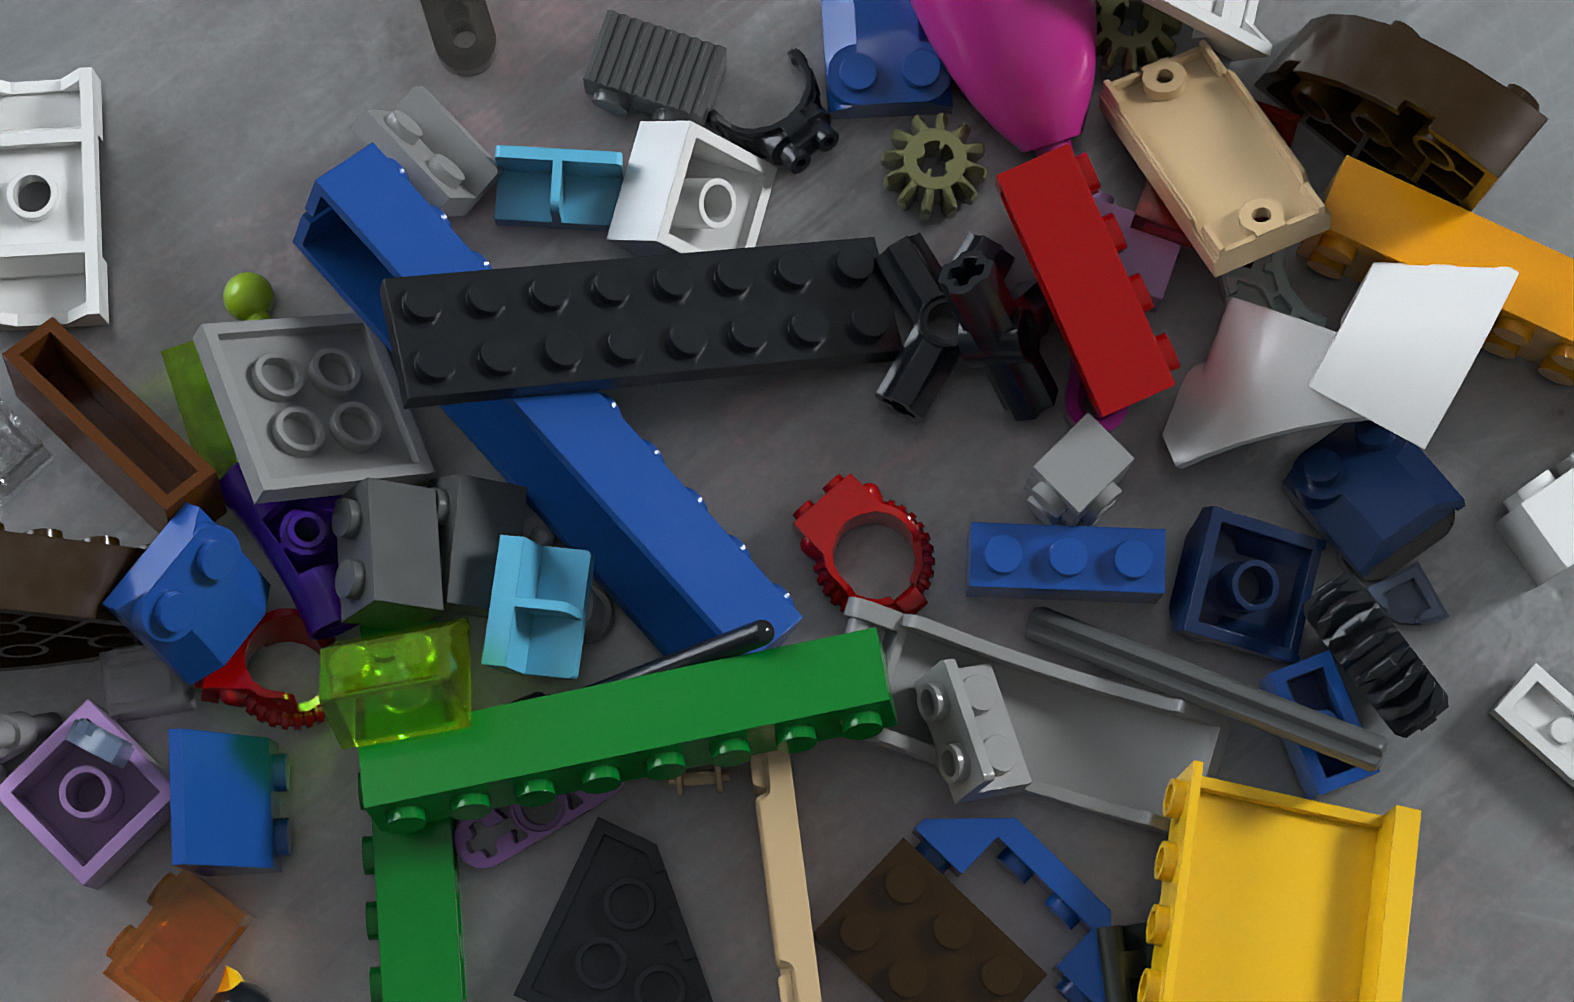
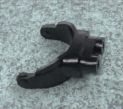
M792 48L787 52V55L792 65L806 78V86L800 103L787 117L770 126L750 129L729 123L713 109L709 112L708 122L722 137L727 138L731 143L759 158H768L774 165H785L793 174H798L809 166L811 155L817 150L827 152L835 147L839 140V134L830 126L831 116L821 105V92L814 72L807 63V58L799 49Z

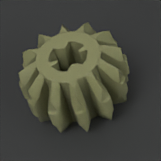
M1096 0V57L1099 55L1103 57L1098 70L1101 76H1107L1114 64L1122 66V77L1136 72L1137 64L1143 67L1157 62L1159 57H1173L1177 44H1175L1171 37L1180 33L1182 28L1181 21L1141 0ZM1125 19L1133 20L1138 24L1137 28L1133 29L1131 36L1118 31L1119 26L1123 25Z
M944 112L937 115L934 128L928 129L925 120L921 115L917 114L911 119V132L913 135L901 129H894L891 133L890 141L896 149L883 151L881 156V165L892 170L883 178L885 191L904 189L897 200V207L901 211H905L915 201L920 202V219L924 221L930 220L933 205H940L943 214L948 219L956 216L957 203L955 198L964 204L973 205L977 200L978 193L972 184L984 183L987 177V169L975 163L984 156V144L977 142L964 144L971 131V127L967 123L958 125L953 132L946 130L948 116ZM936 157V165H939L942 160L946 162L943 176L932 177V169H928L926 173H923L924 159Z

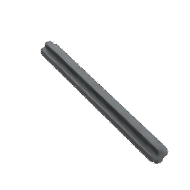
M1047 607L1034 608L1028 617L1024 634L1028 640L1369 772L1379 770L1386 759L1389 740L1374 732Z

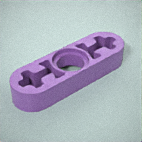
M621 782L617 789L601 794H590L582 790L574 792L583 800V803L576 808L572 806L570 793L557 795L559 802L558 813L547 824H537L531 821L524 813L523 806L518 804L509 805L514 822L527 833V837L518 841L515 829L508 831L494 842L498 851L494 856H491L486 849L478 851L472 849L469 841L477 835L473 825L480 820L482 825L488 828L499 824L508 817L499 808H494L485 817L475 820H461L454 835L456 851L464 862L476 868H491L499 865L611 798L620 791L625 782Z

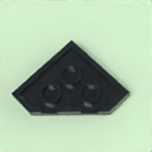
M597 817L514 992V996L527 1002H713L657 844Z

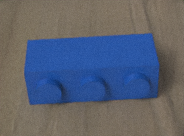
M971 522L967 533L965 597L1156 604L1165 593L1166 529Z

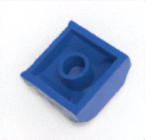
M821 0L827 113L831 116V120L916 116L917 114L937 115L943 112L945 114H952V77L928 41L910 0Z
M185 502L103 602V605L183 683L192 685L225 666L265 616L271 584L241 551L239 540L230 529L215 524L200 507Z

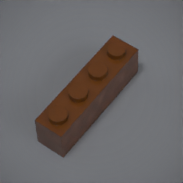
M51 317L2 353L16 397L159 534L185 502L200 507L214 523L227 513L217 471L55 318Z

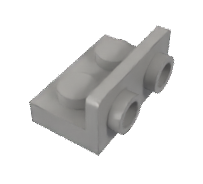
M414 86L393 111L365 109L350 127L366 146L373 142L387 158L396 160L406 171L411 185L429 204L440 208L446 216H466L503 172L502 167L496 165V161L423 86Z
M953 658L941 660L914 683L917 691L919 712L923 719L927 721L938 753L940 774L948 783L955 804L1019 793L1032 784L991 663L958 668L957 662Z

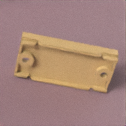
M1205 39L1199 41V46L1170 58L1167 56L1113 82L1109 79L1103 81L1104 90H1101V93L1098 94L1101 112L1214 278L1331 229V213L1311 187L1306 170L1236 73L1225 68ZM1259 217L1269 218L1265 222H1257L1254 219Z
M776 750L752 755L749 762L753 793L758 796L755 801L775 964L778 968H781V976L778 977L780 1002H822L790 754Z

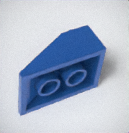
M183 728L168 729L172 865L205 877L282 872V857H290L292 855L291 821L289 817L280 818V792H289L290 789L288 754L278 753V743L269 737Z

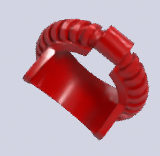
M851 473L845 478L841 474L836 475L823 487L822 490L826 493L825 496L815 504L808 500L792 515L796 519L793 523V529L802 538L800 542L801 551L816 563L813 566V571L815 574H818L816 581L819 586H823V594L825 597L829 596L831 598L830 603L832 605L840 606V611L843 613L848 598L857 597L878 603L901 613L916 615L928 604L924 597V591L929 590L931 586L929 579L934 577L935 572L932 570V566L935 565V558L932 557V553L935 552L934 546L929 544L931 537L928 532H924V524L922 521L917 522V516L913 512L908 513L906 511L907 507L902 504L897 506L895 505L896 501L890 499L888 502L883 501V496L876 484L865 483L862 485ZM880 522L881 525L892 528L904 536L911 546L915 558L914 569L910 577V586L896 599L893 600L890 596L873 599L857 595L852 587L840 576L834 566V558L837 546L847 531L861 524Z
M279 608L265 613V616L226 665L197 681L194 688L202 689L201 701L218 704L220 697V700L226 705L239 708L246 707V713L251 717L255 715L257 717L256 720L261 723H269L270 727L276 728V725L282 726V730H288V727L301 730V726H306L308 729L313 727L315 722L321 724L325 721L324 717L330 718L334 714L333 709H339L342 704L341 700L352 699L355 682L352 678L351 668L345 666L348 662L344 654H341L343 649L339 643H335V637L317 641L311 640L297 609ZM279 642H295L313 649L324 660L326 668L330 672L329 686L324 687L310 701L300 704L297 703L293 694L263 688L252 680L247 670L251 657L263 644L265 647Z

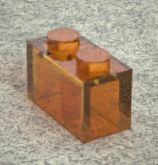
M182 869L178 876L169 872L156 885L148 897L147 904L153 908L137 929L131 924L128 925L109 947L106 956L112 962L103 974L139 1002H192L256 917L201 875Z

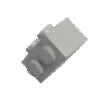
M1087 413L1033 466L1023 488L1030 495L1026 500V504L1046 525H1056L1059 523L1060 525L1076 526L1082 521L1086 526H1093L1116 503L1115 499L1122 492L1117 485L1122 481L1135 458L1098 421Z

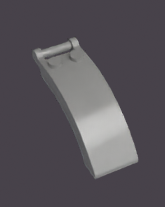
M848 598L843 614L844 617L849 619L845 633L873 627L885 631L882 647L886 657L898 723L897 726L883 728L880 734L864 739L865 741L938 766V753L927 721L923 719L919 712L917 691L914 683L939 661L953 658L956 660L958 668L991 663L1032 784L1019 793L1169 836L1171 818L1163 816V800L1170 779H1176L1194 760L1204 762L1202 776L1217 779L1234 720L1230 717L1183 699L1152 693L1063 667L986 641L922 616L901 613L862 598Z

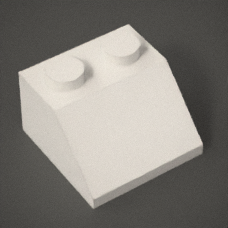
M640 121L606 240L640 257L755 247L778 167L692 121Z

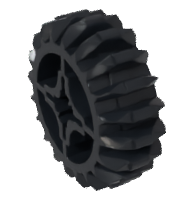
M1345 572L1333 581L1329 579L1315 590V594L1303 603L1304 616L1395 735L1408 738L1418 730L1422 732L1437 721L1436 717L1449 707L1448 695L1357 576Z

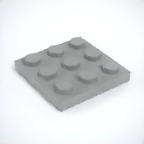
M357 313L201 324L193 336V342L254 504L343 495L367 477L415 486H425L434 475L435 470L411 410L403 408L397 375L386 347Z

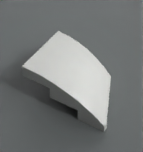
M1373 262L1343 314L1341 327L1309 381L1308 387L1425 449L1486 340L1519 275V271L1507 266L1487 268L1456 267L1455 265L1430 264L1426 266Z

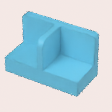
M496 145V165L502 167L503 170L502 175L497 179L494 218L496 225L609 231L625 176L622 153Z
M500 535L481 664L506 674L575 680L579 675L595 555L587 550L542 546L526 537Z

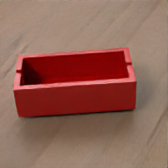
M1067 143L996 175L995 187L1097 417L1107 416L1175 386L1176 383L1171 372L1181 368L1179 360L1165 332L1157 336L1153 334L1145 316L1146 312L1154 308L1152 299L1140 273L1137 272L1131 276H1128L1118 254L1125 252L1124 250L1128 246L1114 214L1111 212L1101 216L1092 195L1099 193L1098 189L1101 188V185L1087 153L1085 152L1075 157L1070 144Z

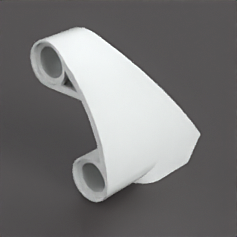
M1230 297L1206 362L1198 363L1188 371L1162 434L1175 467L1183 469L1230 449L1274 436L1334 424L1369 420L1308 387L1309 381L1337 332L1251 302Z

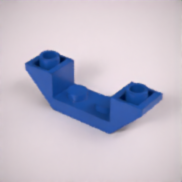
M1017 818L923 819L914 828L912 833L921 841L915 849L939 872L944 874L949 869L957 877L994 841L1003 850L996 857L997 860L1013 877L1023 885L1032 878L1050 895L1043 904L1058 921L1069 930H1072L1079 924L1086 931L1072 948L1051 968L1061 978L1054 988L1067 1002H1105L1096 928L1111 926V910Z

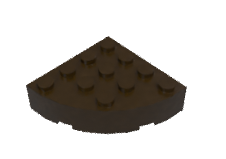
M1327 14L1313 18L1299 31L1254 84L1256 88L1341 157L1345 158L1346 155H1349L1470 212L1483 200L1548 120L1546 116L1539 112L1540 106L1537 100L1524 88L1516 84H1508L1505 87L1467 61L1421 38L1413 28L1398 20L1393 21L1390 25L1357 15Z
M0 522V672L47 668L112 658L113 648L130 646L138 642L139 648L145 647L103 605V602L151 544L141 545L137 548L120 546V540L112 536H93L84 538L81 541L63 538L62 531L51 528L32 529L24 533L5 531V525Z

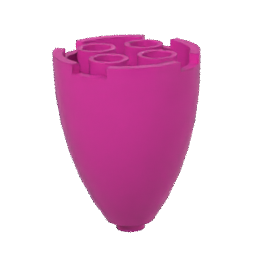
M910 0L928 41L947 72L968 101L998 133L1022 153L1035 150L1037 157L1067 143L1070 144L1072 150L1074 149L1071 138L1082 134L1092 97L1097 53L1096 0Z

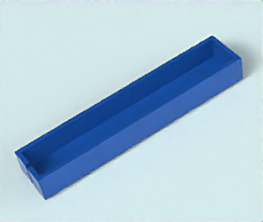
M373 142L314 181L305 206L307 212L302 214L292 241L391 353L392 350L379 291L384 278L492 269L488 261L480 253L471 251L452 230L450 221L445 213L437 206L429 204L411 185L404 168L396 160L387 158ZM594 390L440 406L508 483L527 487L526 503L566 548L587 550L595 555L593 578L663 656L760 619L767 620L773 625L775 630L774 638L768 645L748 653L781 647L803 619L802 615L795 609L794 602L788 592L780 585L771 582L751 560L746 546L737 537L726 533L708 513L707 506L702 497L695 490L685 487L665 465L664 459L656 446L650 441L640 438L622 418L621 411L615 401L606 393Z

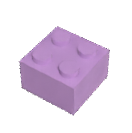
M88 699L0 784V801L83 886L97 890L171 818L169 774L103 707ZM80 718H83L132 743V748L135 750L125 768L122 769L65 740L75 719L80 720Z

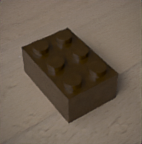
M904 837L813 933L814 939L880 1002H1023L1048 975Z

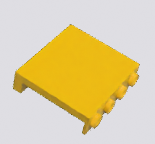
M1194 760L1176 779H1170L1163 800V816L1171 818L1168 841L1163 840L1161 842L1154 866L1155 879L1162 881L1160 903L1152 906L1146 926V942L1154 945L1151 969L1145 968L1142 973L1137 992V1002H1402L1422 810L1396 805L1382 816L1202 776L1204 762Z

